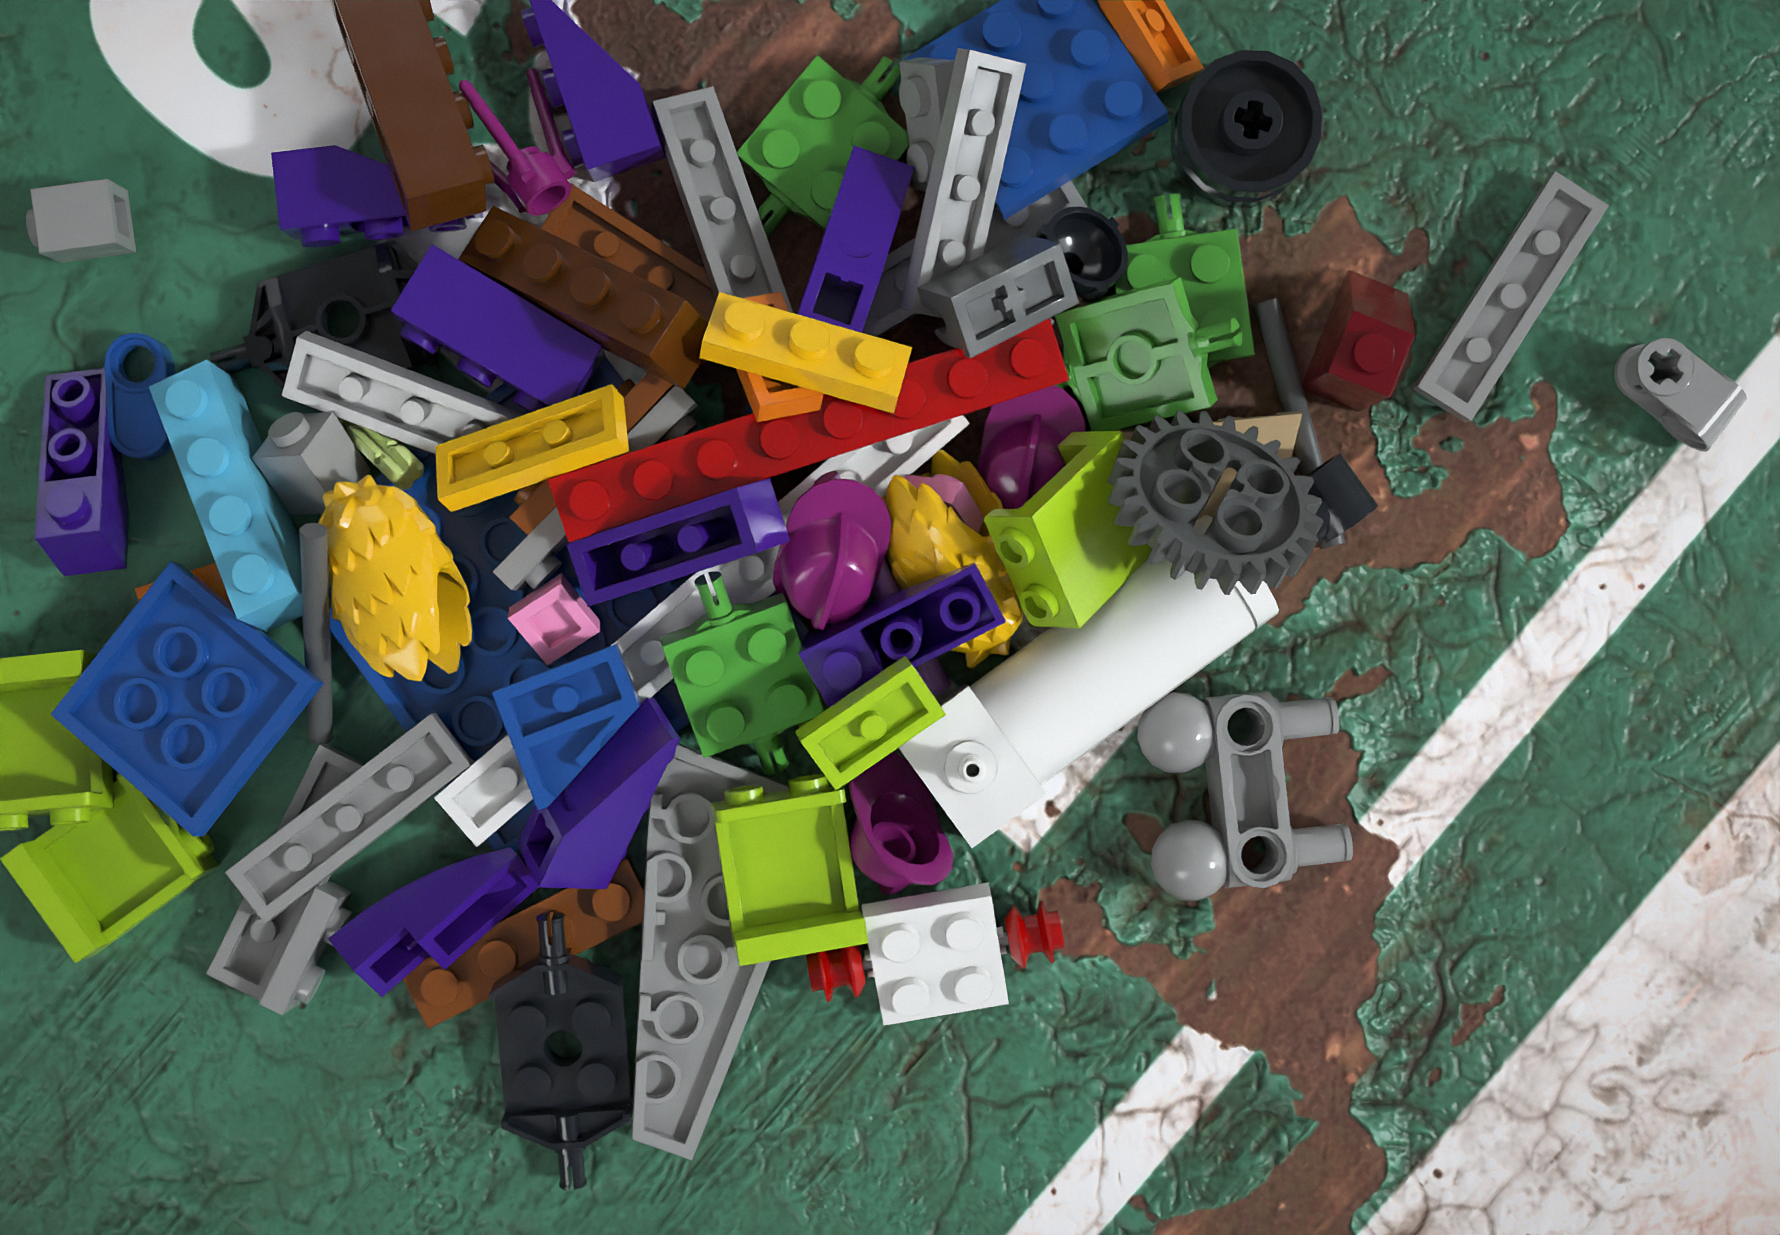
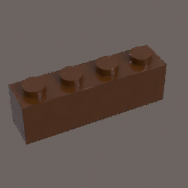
M332 0L337 25L411 231L487 211L485 185L494 183L491 163L483 145L473 147L467 130L474 128L472 113L468 100L462 92H452L447 76L454 74L452 59L444 37L433 38L427 23L434 21L430 0Z
M494 205L458 258L461 262L603 346V349L683 390L703 360L699 356L708 323L686 299Z

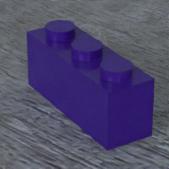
M433 244L429 247L391 309L394 316L405 324L400 332L401 336L433 355L439 345L461 357L456 367L458 370L488 388L497 379L516 390L518 393L512 402L529 413L582 395L606 356L603 346Z
M768 478L568 543L567 547L587 607L770 549L789 542L790 538L771 480Z

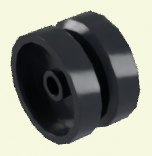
M1239 50L1215 59L1194 78L1171 123L1170 151L1180 177L1198 196L1222 207L1251 208L1275 199L1311 163L1322 139L1323 108L1313 82L1294 62L1270 51ZM1243 125L1251 129L1253 133L1252 139L1243 136Z

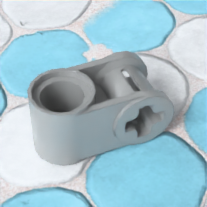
M1660 338L1647 344L1628 348L1619 356L1615 364L1614 378L1618 389L1624 396L1630 398L1658 420L1665 430L1677 440L1698 451L1707 452L1747 400L1746 393L1736 382L1710 367L1687 349L1683 343L1675 339ZM1654 359L1657 364L1653 366L1648 360ZM1654 374L1659 380L1653 381L1650 377Z

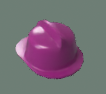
M1054 385L993 405L990 409L984 426L978 473L985 481L990 492H995L1001 500L1003 509H1018L1030 500L1066 465L1058 445L1072 432H1085V419L1077 402L1060 387Z
M830 479L813 485L797 499L786 523L790 541L780 545L773 571V585L777 594L783 593L788 607L792 611L809 618L813 627L821 630L824 629L826 623L847 620L863 609L876 586L890 542L891 519L886 504L871 487L854 479Z
M893 751L849 781L851 799L857 814V818L850 830L849 845L852 860L859 870L870 880L877 883L884 895L896 894L907 885L913 883L933 885L943 881L952 870L953 853L941 827L930 792L909 761Z

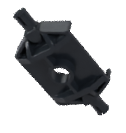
M389 240L260 281L256 288L249 335L243 337L245 343L217 352H211L210 359L212 363L218 364L216 366L229 375L252 367L255 369L262 368L283 389L296 339L305 331L406 369L424 364L429 366L437 365L441 346L439 345L433 355L400 335L405 324L394 316L391 309L419 263L397 242ZM343 303L353 304L360 316L358 328L348 337H334L327 325L329 313L337 305Z
M549 912L536 917L540 944L537 958L497 980L489 993L490 1000H495L505 1111L501 1121V1129L554 1150L558 1154L559 1187L563 1190H570L573 1180V1189L577 1190L587 1185L583 1155L586 1146L629 1122L632 1114L633 1105L622 975L616 971L572 954V948H566L564 914L554 912L550 921ZM559 1030L570 1031L580 1039L582 1050L573 1057H560L549 1048L547 1038L550 1034Z

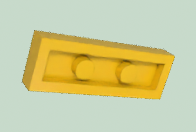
M719 292L702 340L699 358L894 414L912 347Z
M611 384L436 445L438 500L450 512L629 452L623 396Z

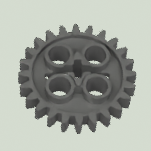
M1176 411L1171 424L1157 415L1154 416L1149 429L1138 425L1131 439L1124 440L1108 478V483L1113 485L1108 497V503L1120 507L1114 520L1115 524L1134 526L1127 541L1129 545L1139 546L1148 544L1152 550L1147 562L1151 565L1163 559L1168 560L1172 563L1170 578L1174 580L1179 578L1185 571L1194 573L1195 585L1199 590H1203L1209 578L1216 579L1224 595H1230L1237 581H1240L1242 586L1252 595L1256 594L1262 581L1275 589L1280 585L1285 575L1293 578L1302 563L1307 561L1318 541L1316 535L1323 524V519L1315 514L1322 504V500L1308 494L1314 483L1312 477L1294 475L1300 463L1297 457L1280 459L1276 455L1281 445L1280 441L1274 440L1263 445L1257 441L1258 427L1253 425L1244 434L1238 432L1235 428L1234 419L1231 416L1226 417L1222 426L1214 425L1207 411H1201L1196 423H1192L1182 411ZM1225 469H1235L1237 474L1205 534L1198 535L1194 533L1193 528Z

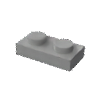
M920 57L899 62L901 73L899 100L906 115L909 140L907 165L914 167L912 174L914 190L926 192L955 60Z
M332 881L314 889L259 1005L283 1015L296 1007L299 1002L308 1004L311 1001L325 974V969L317 965L327 944L333 946L328 938L352 919L353 912L345 909L353 891Z

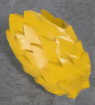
M939 450L932 456L931 474L929 472L922 474L923 477L932 478L934 475L944 474L958 479L967 487L969 494L984 517L993 509H1003L1001 500L995 492H990L985 481L970 461L961 462L960 464L944 450ZM895 474L887 487L886 498L883 496L881 498L886 504L891 519L890 542L886 551V557L898 586L903 590L975 562L1006 622L951 649V651L964 653L967 667L974 668L991 653L1008 655L1011 636H1013L1022 622L1023 610L1020 607L1019 599L1002 560L996 552L995 544L984 520L977 533L962 522L951 506L948 508L929 485L922 482L919 485V489H917L907 479Z
M371 475L365 476L357 483H335L334 490L327 491L322 496L326 508L318 521L319 524L327 528L332 618L341 622L350 643L370 667L380 675L392 678L395 670L408 680L422 681L428 659L448 674L457 671L461 654L460 644L465 647L472 640L471 616L467 608L470 603L468 588L453 561L452 552L441 541L436 532L435 524L412 496L395 486L377 485Z

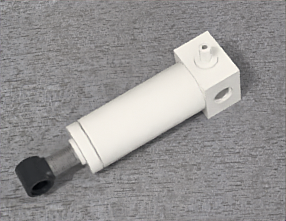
M1341 453L1333 456L1306 475L1314 480L1308 494L1322 500V504L1315 514L1323 519V524L1316 535L1318 538L1317 544L1323 540L1329 542L1338 537L1378 507V504ZM1204 515L1197 520L1193 528L1194 533L1198 535L1205 534L1213 518ZM1163 559L1158 563L1150 565L1146 560L1080 629L1050 627L971 686L962 684L938 702L946 715L900 746L899 749L970 847L973 848L1045 796L1047 793L1042 785L1247 637L1255 628L1258 629L1277 615L1279 608L1267 586L1268 584L1262 581L1256 594L1251 595L1242 586L1240 581H1237L1230 595H1224L1216 579L1209 578L1203 590H1199L1195 585L1194 573L1185 571L1179 578L1174 580L1170 578L1171 562Z

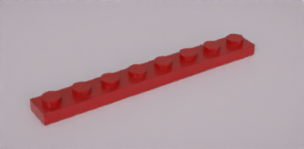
M1049 318L972 358L965 357L962 350L954 348L908 363L894 414L824 394L819 411L757 422L754 413L547 480L568 543L740 486L758 482L1069 381V377Z

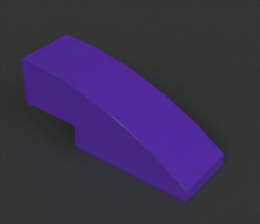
M511 847L477 855L438 869L397 889L361 912L329 937L328 940L352 970L383 997L429 956L445 970L534 892L538 885L530 869Z

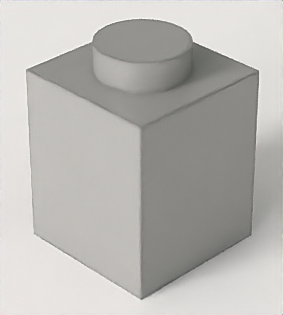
M109 179L30 189L33 209L27 211L26 225L30 240L39 249V254L60 263L137 253L128 190Z
M292 412L282 416L271 425L268 431L269 436L252 457L291 515L323 514L326 507L322 496L325 492L334 490V485L337 482L357 483L367 476L371 470L333 412L306 414Z

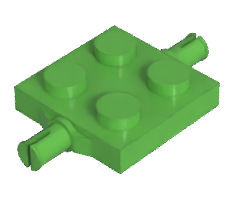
M817 55L738 150L739 160L760 177L767 192L770 194L757 210L761 223L769 213H772L771 217L763 225L767 239L789 211L810 219L821 230H825L854 145L896 161L909 148L908 132L889 117L883 104L880 102L901 77L900 68L895 65L885 79L878 83L891 67L892 60L883 56L878 65L860 85L857 82L842 77Z
M1169 194L1172 219L1168 218L1165 195L1154 197L1153 201L1155 202L1159 235L1152 237L1144 243L1126 245L1128 251L1127 267L1123 275L1115 283L1116 294L1180 277L1191 314L1198 322L1200 328L1229 321L1232 318H1235L1240 325L1233 333L1242 332L1241 346L1209 352L1207 358L1208 370L1221 362L1254 357L1255 352L1237 228L1209 233L1185 231L1180 202L1181 194Z
M1180 277L1077 304L1055 315L1064 343L1063 361L1069 377V381L1055 386L1062 389L1072 388L1073 393L1084 406L1091 432L1113 431L1150 422L1157 415L1167 418L1174 416L1176 411L1188 413L1209 408L1218 400L1207 367L1208 353L1233 346H1241L1242 332L1233 333L1240 325L1235 318H1232L1229 321L1200 328L1198 322L1191 314Z
M719 571L708 572L716 593L715 596L711 595L704 574L697 577L694 581L706 614H703L690 626L660 636L659 639L703 758L741 744L754 743L763 773L773 775L776 773L769 756V751L773 752L780 772L789 765L778 734L788 727L815 718L824 712L815 683L798 654L802 645L783 593L752 604H731L722 580V574Z

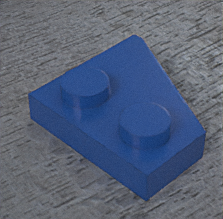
M618 644L491 692L538 811L547 808L641 705Z

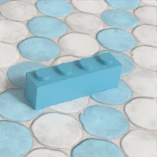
M204 360L149 386L236 618L269 632L303 616L300 539L288 509L252 459L253 455L262 445L238 380L210 361Z

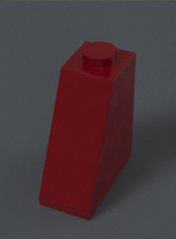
M1348 270L1302 382L1303 390L1358 412L1391 398L1415 338L1408 293Z

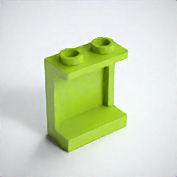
M1122 431L1072 432L1058 445L1066 465L1022 507L1018 509H993L984 517V522L995 544L996 552L1001 558L1017 594L1020 607L1025 613L1028 622L1033 626L1080 629L1148 559L1152 548L1148 544L1139 546L1129 545L1127 541L1134 526L1116 525L1114 520L1120 507L1108 503V497L1113 488V485L1108 483V478L1125 440Z
M84 650L0 658V831L29 828L28 817L50 815L51 825L91 822V811L114 809L112 767L50 715L97 654Z
M905 655L830 708H828L817 688L824 712L813 719L799 723V729L795 732L802 745L835 790H838L940 720L946 713Z
M120 773L117 775L118 780L113 783L114 809L91 811V822L55 825L37 839L19 844L0 858L75 963L97 955L219 867L211 855L215 848L207 833L205 836H192Z
M824 774L806 775L788 780L789 790L765 794L762 785H748L724 791V801L711 803L734 954L739 966L868 943L865 917L859 911L843 803L846 802L845 790L843 787L835 790L831 783L827 782Z

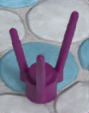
M529 68L526 75L549 153L541 152L535 146L519 150L470 81L466 79L459 82L460 91L509 160L506 165V169L509 172L508 176L490 160L494 183L508 195L519 213L527 212L532 216H539L560 206L571 192V185L567 179L573 177L576 170L564 153L538 70Z

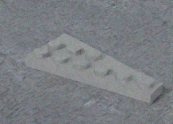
M678 743L674 758L668 763L648 808L631 1134L632 1140L692 1160L771 962L739 966L734 954L711 803L724 801V791L736 787L762 785L765 794L789 790V785L712 755L703 758L701 751Z

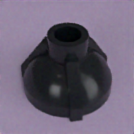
M1065 208L1055 214L1047 225L1043 224L1036 233L1038 238L1061 243L1078 297L1088 299L1102 298L1108 289L1119 280L1127 267V246L1117 228L1120 224L1113 217L1108 219L1090 208Z

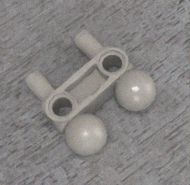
M1269 691L1206 697L1202 701L1189 693L1172 692L1143 712L1138 724L1137 738L1142 753L1153 766L1168 773L1182 774L1197 769L1204 762L1206 765L1212 826L1199 820H1184L1171 824L1159 835L1152 848L1151 867L1157 883L1166 893L1179 900L1197 901L1213 895L1222 886L1225 888L1242 886L1266 888L1279 882L1291 880L1298 867L1352 860L1353 843L1348 825L1343 823L1292 829L1289 819L1282 753L1283 742L1290 739L1337 734L1339 731V713L1333 697L1279 702ZM1242 708L1251 717L1252 731L1243 742L1235 743L1227 730L1228 720L1236 710ZM1259 836L1265 844V857L1256 868L1246 869L1241 859L1242 848L1250 838Z

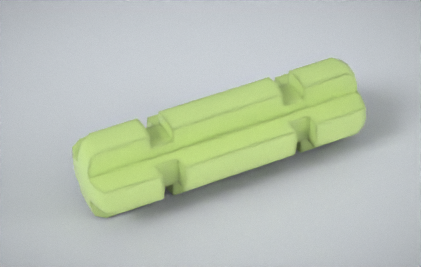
M337 417L356 448L397 488L409 489L416 479L423 476V463L399 440Z

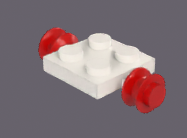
M988 882L862 904L869 950H864L865 957H862L860 945L806 954L812 992L824 990L827 1002H831L835 988L848 986L853 995L859 997L866 984L865 970H867L868 978L875 977L883 1025H890L1009 1004L1001 958L1002 954H1007L1005 945L1009 947L1011 958L1023 969L1027 966L1029 955L1043 952L1051 964L1054 963L1053 950L1063 949L1064 939L1058 910L1046 912L1043 900H1039L1036 914L1022 916L1017 907L1011 905L1004 919L1006 930L1004 933L1002 927H996Z

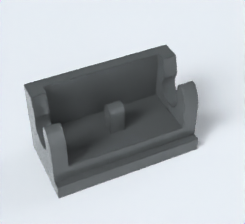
M1026 234L917 287L922 304L930 310H937L945 322L944 326L935 330L936 336L944 344L962 350L964 356L972 358L1079 303L1061 243Z

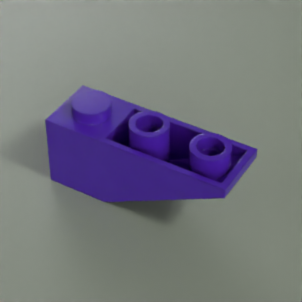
M529 0L531 7L521 10V14L533 47L545 45L552 68L541 72L554 108L563 105L566 107L572 128L562 131V135L574 168L585 165L587 171L596 182L666 158L647 99L640 84L552 0Z
M336 145L271 153L280 230L295 240H301L303 247L317 248L338 245L341 243L340 235L365 232V238L368 240H388L404 236L403 227H409L388 165ZM483 212L428 227L430 232L436 233L464 230L467 228V220L484 218Z
M853 146L796 314L862 333L914 171L913 166L861 147Z
M105 368L45 375L35 540L63 576L127 568L129 507L122 453L117 451L109 437Z
M974 562L864 605L862 610L847 620L826 623L823 630L815 629L806 634L798 654L828 708H830L905 655L913 667L916 668L1005 623L1006 619Z
M646 698L641 702L638 709L547 808L538 811L536 805L534 806L517 842V847L538 887L607 889L619 863L626 855L627 846L643 814L650 806L652 796L668 763L674 758L676 747L680 741L679 736L655 698Z

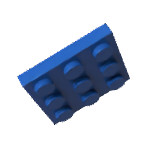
M1001 0L904 58V61L920 57L955 60L957 49L961 48L1026 64L994 205L1003 221L1168 122L1167 109L1094 0Z
M170 561L50 715L192 836H205L319 691L324 682L262 630L238 620L233 607L185 566Z

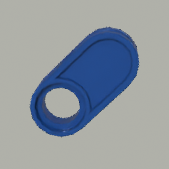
M139 333L122 335L110 345L106 352L104 363L110 441L117 451L127 457L149 461L158 459L168 453L172 447L149 386L175 375L172 353L164 343L148 335ZM146 347L154 355L156 362L155 370L147 380L138 383L133 382L125 374V358L133 349Z

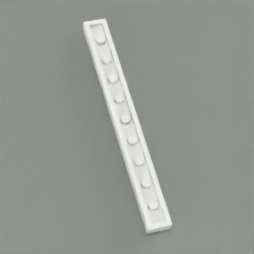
M962 415L829 458L778 502L785 526L797 499L814 485V482L823 474L837 471L841 479H854L871 487L880 497H885L887 487L895 474L905 477L906 474L911 475L970 423ZM780 545L696 572L612 644H618L640 702L646 698L653 697L674 679L659 637L688 627L703 614H706L700 594L694 584L695 579L704 574L711 595L715 596L716 593L708 572L719 571L722 574V580L731 604H752L766 599L776 591L773 585V571ZM508 735L434 797L476 847L482 844L533 800Z

